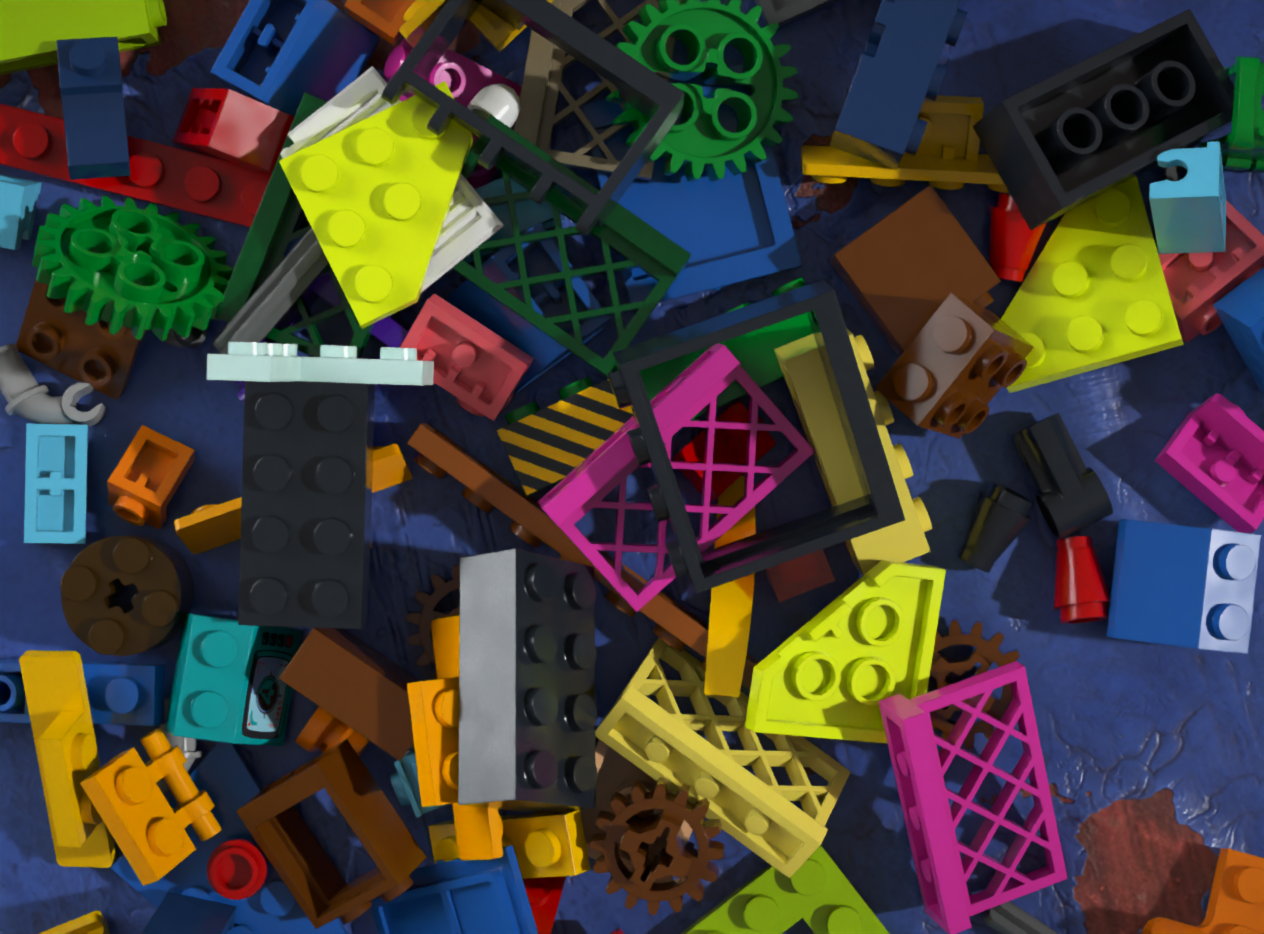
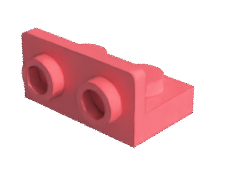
M1227 200L1225 252L1159 254L1181 337L1186 343L1199 333L1207 335L1217 329L1222 324V321L1213 304L1264 267V235Z
M436 294L427 299L400 348H417V360L434 361L433 384H437L457 397V402L466 411L476 416H486L492 421H495L510 404L514 397L515 389L534 360L532 356Z

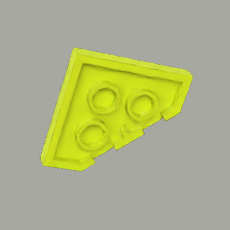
M445 81L435 85L436 88L453 98ZM417 95L279 160L362 329L418 302L436 244H438L462 167L467 160L473 142L471 132L453 119L439 136L429 131L427 125L437 109Z
M1137 176L1064 214L1003 314L1001 320L1034 346L1025 358L1027 366L1021 376L1013 384L1006 387L1009 393L1184 345Z
M881 560L753 668L745 728L757 733L888 744L878 701L899 693L908 700L927 693L946 569L930 565Z

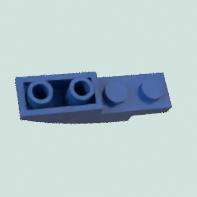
M0 659V722L31 723L19 659ZM82 660L93 724L141 726L164 724V664Z

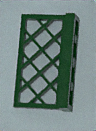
M304 92L289 132L326 104L327 101ZM288 135L282 150L294 144ZM281 155L278 157L224 292V301L220 302L215 318L227 323L232 320L289 254L292 244L301 240L311 229L310 225L298 230L305 213L279 163V160L283 159ZM328 264L317 278L328 273L330 274L342 304L312 317L302 294L296 301L303 321L282 330L273 327L266 337L281 344H297L298 351L312 357H320V345L324 344L316 324L346 312L354 332L349 346H357V358H361L375 323L363 329L361 328L330 264ZM307 328L312 342L293 334Z
M490 115L487 119L488 123L595 195L600 191L494 116ZM479 137L471 147L467 160L461 170V174L466 180L478 164L480 155L488 145L487 142ZM502 154L493 167L503 174L506 195L485 198L483 201L488 207L508 204L514 237L484 242L471 252L474 256L476 269L461 260L452 270L607 377L616 365L613 352L627 348L672 283L689 262L691 254L617 203L602 226L599 228L595 225L589 233L601 241L605 264L570 270L564 237L580 235L582 233L575 229L576 226L562 228L560 213L577 224L585 210L553 188L544 202L552 207L556 230L520 236L514 203L532 200L529 198V195L540 178ZM510 178L528 191L513 194ZM557 239L563 272L527 278L522 244ZM515 246L521 279L495 283L487 278L483 273L480 252ZM609 248L627 259V261L612 263ZM638 267L658 281L645 301L619 305L614 271ZM607 273L612 307L577 312L571 279ZM565 280L571 314L545 318L533 310L529 286ZM523 287L525 303L506 290ZM637 311L624 330L621 313ZM614 315L618 340L603 359L583 345L579 321ZM572 322L575 338L556 325Z

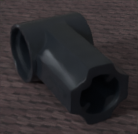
M1059 413L1053 414L1011 435L1038 490L1035 493L1039 509L1048 527L1057 539L1060 540L1113 513L1111 501L1102 482L1092 468H1086Z

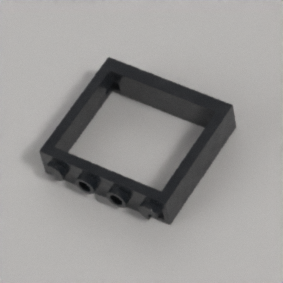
M823 280L613 352L618 371L608 374V378L619 409L631 406L638 428L627 431L638 465L642 466L650 463L657 484L646 488L658 523L669 519L675 541L666 543L665 546L676 577L688 575L696 593L905 520L835 290ZM807 313L864 496L701 553L640 370Z

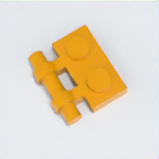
M161 728L151 731L139 740L150 757L147 763L144 764L135 747L119 753L80 782L143 886L160 880L196 850L184 829L189 824H191L201 842L213 837L222 829L211 812L215 805L206 790L199 792L183 766L187 761L186 757L178 745L171 746ZM162 778L178 803L173 809L156 784Z

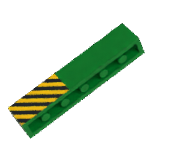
M802 277L775 289L771 293L774 297L806 286V283ZM750 302L745 303V304H742V305H740V306H738V307H736V308H733V309H731V310H729V311H727V312H725V313H728V312L737 310V309H739V308H742V307H745V306H748V305H751V304H750ZM804 313L726 340L720 344L728 348L740 362L739 365L761 389L784 378L774 349L811 335L813 331L808 315ZM709 347L640 370L649 400L654 398ZM617 365L612 369L613 372L618 371ZM590 376L585 377L558 390L561 401L540 410L537 402L534 401L504 415L508 425L497 430L527 496L560 482L634 416L631 406L619 409L609 379L593 385ZM734 380L717 396L716 409L748 394ZM707 405L692 419L707 414Z

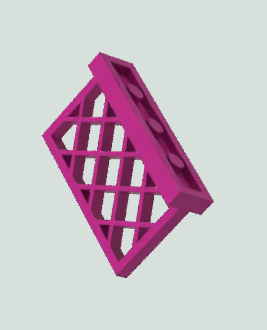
M720 343L710 346L650 400L669 460L671 458L672 436L682 427L706 428L704 462L670 460L672 469L703 470L701 504L684 503L687 512L700 513L699 536L696 538L701 553L708 549L815 452L811 445L739 365L740 362L725 345ZM736 380L750 396L748 422L715 420L717 396ZM707 405L706 420L692 419ZM758 407L773 423H758ZM632 416L543 496L538 503L544 512L562 529L631 607L638 612L668 585L676 575L671 561L664 567L665 553H668L665 546L667 520L658 523L657 544L623 543L625 509L653 510L651 502L625 501L627 476L637 467L651 468L650 463L639 466L627 434V431L638 428L635 418ZM715 428L748 430L746 464L713 463ZM757 430L780 431L795 447V450L777 466L755 465ZM712 471L745 472L744 495L733 506L710 505ZM754 473H768L753 487ZM618 485L617 500H602ZM592 508L616 509L614 542L588 541L574 524ZM709 513L723 514L709 526ZM598 550L614 551L613 567ZM622 551L656 553L655 576L637 592L621 577Z
M1015 661L909 700L899 693L878 701L925 913L946 933L957 934L972 928L970 916L1068 879L1024 665ZM1010 683L1013 699L1001 720L981 711L993 689ZM971 698L968 703L963 701L965 699ZM953 704L964 711L948 739L945 740L934 734L930 712ZM977 717L996 727L979 757L961 748ZM1017 721H1018L1019 730H1017V729L1014 728L1015 725H1016V723H1017ZM1009 735L1022 741L1024 751L1011 774L993 765ZM937 745H939V746L942 747V749H941V751L939 752V754H938V750H937ZM956 754L975 764L959 793L946 788L943 778ZM988 772L1007 780L991 810L972 801ZM1028 775H1029L1030 783H1028V782L1025 781L1026 778L1028 777ZM1021 788L1032 793L1034 807L1023 826L1004 817ZM948 798L953 800L951 807L949 805ZM967 808L986 817L970 846L958 841L955 829ZM999 825L1018 833L1002 862L984 854ZM1038 829H1040L1041 836L1036 834ZM1031 841L1043 846L1047 866L1023 874L1015 869ZM960 852H962V853L965 854V855L963 856L962 860H961ZM978 861L996 869L987 888L969 896L966 882Z

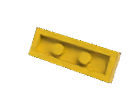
M580 810L500 816L503 823L502 847L513 845L522 879L575 876L590 870ZM454 820L429 825L434 863L441 859L447 861L459 858Z

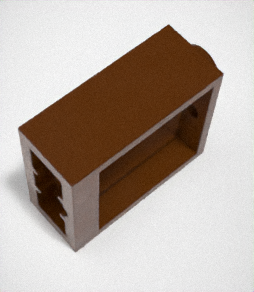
M347 739L268 784L236 811L315 929L336 918L343 925L353 921L372 906L370 900L378 896L383 903L393 900L414 883L409 875L427 858ZM325 788L377 865V868L349 883L345 882L294 806Z

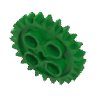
M659 0L660 11L649 3L638 11L644 26L634 21L624 25L622 31L632 44L619 42L614 46L654 73L678 81H688L702 73V82L706 85L734 86L737 84L748 86L752 90L751 96H747L731 89L718 88L703 96V88L700 85L671 83L685 93L682 118L678 125L671 127L646 164L653 162L660 156L665 157L664 175L666 176L675 174L683 164L685 165L687 182L698 180L705 166L710 181L715 182L724 178L725 165L736 176L746 172L745 157L754 164L765 160L767 157L761 143L770 147L781 143L783 139L774 129L773 125L784 126L792 122L793 117L781 108V104L798 98L797 92L783 87V80L797 74L798 71L795 67L781 66L779 58L785 55L791 49L790 44L773 46L770 39L776 33L779 25L776 22L761 28L757 24L762 10L760 5L744 14L740 11L741 0H726L724 4H720V0H702L701 2L700 0H680V4L677 0ZM668 37L679 39L685 45L688 55L685 65L674 63L668 57L665 46ZM726 45L735 47L741 53L744 60V67L741 73L733 72L726 66L723 58ZM618 89L606 96L608 102L624 104L625 112L618 115L613 120L614 125L632 124L635 130L625 143L630 147L651 119L619 98ZM720 104L730 106L738 116V126L734 133L726 131L718 121L717 112Z
M102 196L101 204L98 207L89 200L81 198L78 210L63 204L61 205L59 215L49 213L45 226L39 227L32 266L39 268L36 277L37 282L49 284L48 298H66L64 312L73 313L83 310L87 313L85 324L90 326L100 320L109 322V333L114 335L119 332L122 326L131 329L135 339L141 340L144 330H152L161 341L167 339L169 329H173L176 333L186 338L189 337L191 326L204 331L207 329L209 319L218 320V318H215L220 302L224 301L225 297L223 295L233 268L225 265L226 252L213 250L216 242L214 237L197 236L199 224L191 223L184 226L179 224V213L176 211L166 216L159 215L155 203H150L145 210L138 209L133 199L128 197L124 202V206H116L108 196Z

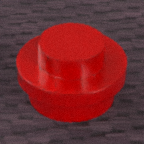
M231 839L220 844L212 852L207 863V877L212 888L221 896L232 900L245 899L255 894L264 884L268 872L267 860L263 851L256 844L245 839Z

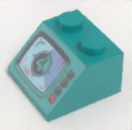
M184 612L165 731L173 736L225 743L283 746L293 688L280 680L279 677L299 649L302 630L279 626L238 625V620Z

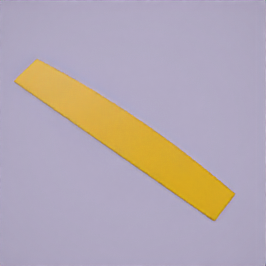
M740 476L718 497L717 505L733 506L743 497L745 476ZM755 506L715 541L714 548L756 534ZM717 513L716 520L723 514ZM755 573L711 588L704 685L705 695L739 698L749 641Z

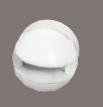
M493 84L481 89L469 103L468 109L485 121L492 115L512 128L521 111L520 98L514 89L505 84Z

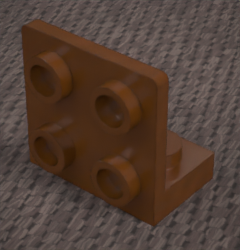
M35 279L16 343L18 351L81 383H90L93 389L113 399H119L126 391L144 334L141 340L135 339L131 329L123 326L115 335L110 334L108 329L109 322L103 320L90 326L85 324L87 316L85 311L64 312L66 298L49 299L47 296L49 284L38 283Z

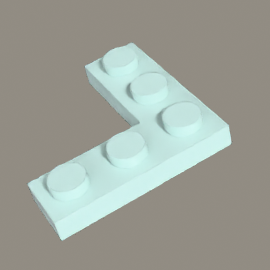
M228 342V354H207V380L257 382L308 381L424 386L433 385L434 361L417 360V348L380 347V359L357 358V346L320 345V357L297 356V344Z

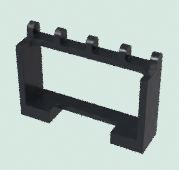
M449 0L388 82L381 98L394 105L402 95L410 98L415 94L435 107L437 110L431 117L427 129L437 136L446 129L452 119L488 143L479 157L478 164L490 170L501 155L504 154L540 178L529 195V198L537 204H542L552 189L555 188L580 205L585 212L580 216L575 229L587 236L595 225L599 228L602 226L683 112L685 93L546 0ZM479 5H482L519 31L523 25H526L619 88V98L651 119L597 195L425 80Z

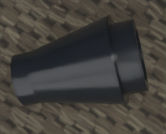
M991 481L986 493L979 491L966 540L958 557L971 566L990 573L995 562L1032 520L1028 513L1034 503L1014 490Z

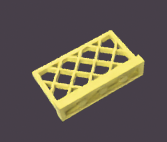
M658 638L613 707L595 730V736L654 780L658 781L659 778H665L667 789L673 794H676L684 783L689 785L687 801L695 804L697 801L706 798L710 802L709 809L705 815L707 819H720L722 830L790 879L822 844L828 831L825 824L851 772L803 736L763 733L774 742L777 751L763 750L756 732L745 728L749 697L741 691L739 698L705 695V670L700 666L702 662L684 649L680 652ZM659 659H662L677 670L682 681L667 680ZM645 695L656 696L659 705ZM674 696L689 697L696 714H681ZM708 698H715L725 705L730 716L715 715ZM695 731H704L707 740H705ZM722 731L737 732L744 750H730ZM742 766H752L755 775ZM770 766L785 767L792 785H778ZM803 767L811 768L829 782L828 785L811 786ZM790 801H800L804 811Z

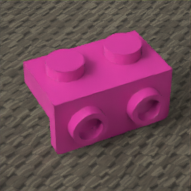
M1216 393L1187 414L1154 461L1237 532L1252 533L1257 530L1264 519V431L1251 421L1240 407L1229 402L1221 394Z

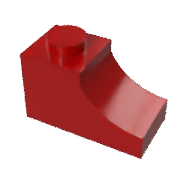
M192 87L172 142L193 151L231 161L254 171L272 173L294 117L231 89Z

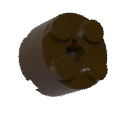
M138 535L108 537L87 546L72 561L69 568L64 572L60 583L62 609L71 630L84 644L97 653L114 656H128L152 650L176 637L182 628L184 612H190L195 589L193 577L187 563L174 548L156 539ZM135 584L139 594L131 599L132 604L123 605L119 595L124 592V586Z

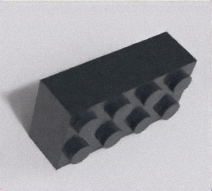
M1188 9L1001 101L972 127L1032 231L1157 166V157L1161 153L1171 149L1192 148L1231 125L1235 87L1192 11Z
M245 381L238 625L362 629L368 622L375 384Z
M520 549L460 558L458 805L533 813L596 808L595 723L597 720V709L595 705V661L597 651L595 646L594 603L596 600V587L594 584V567Z

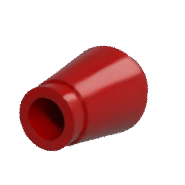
M1002 193L999 194L997 207L991 206L989 263L999 278L1023 282L1025 271L1028 269L1047 223L1031 231L1012 196Z
M1076 536L1057 540L1058 552L1056 553L1053 610L1060 611L1061 624H1079L1108 619L1107 605L1110 604L1111 595L1095 548H1093L1092 537Z

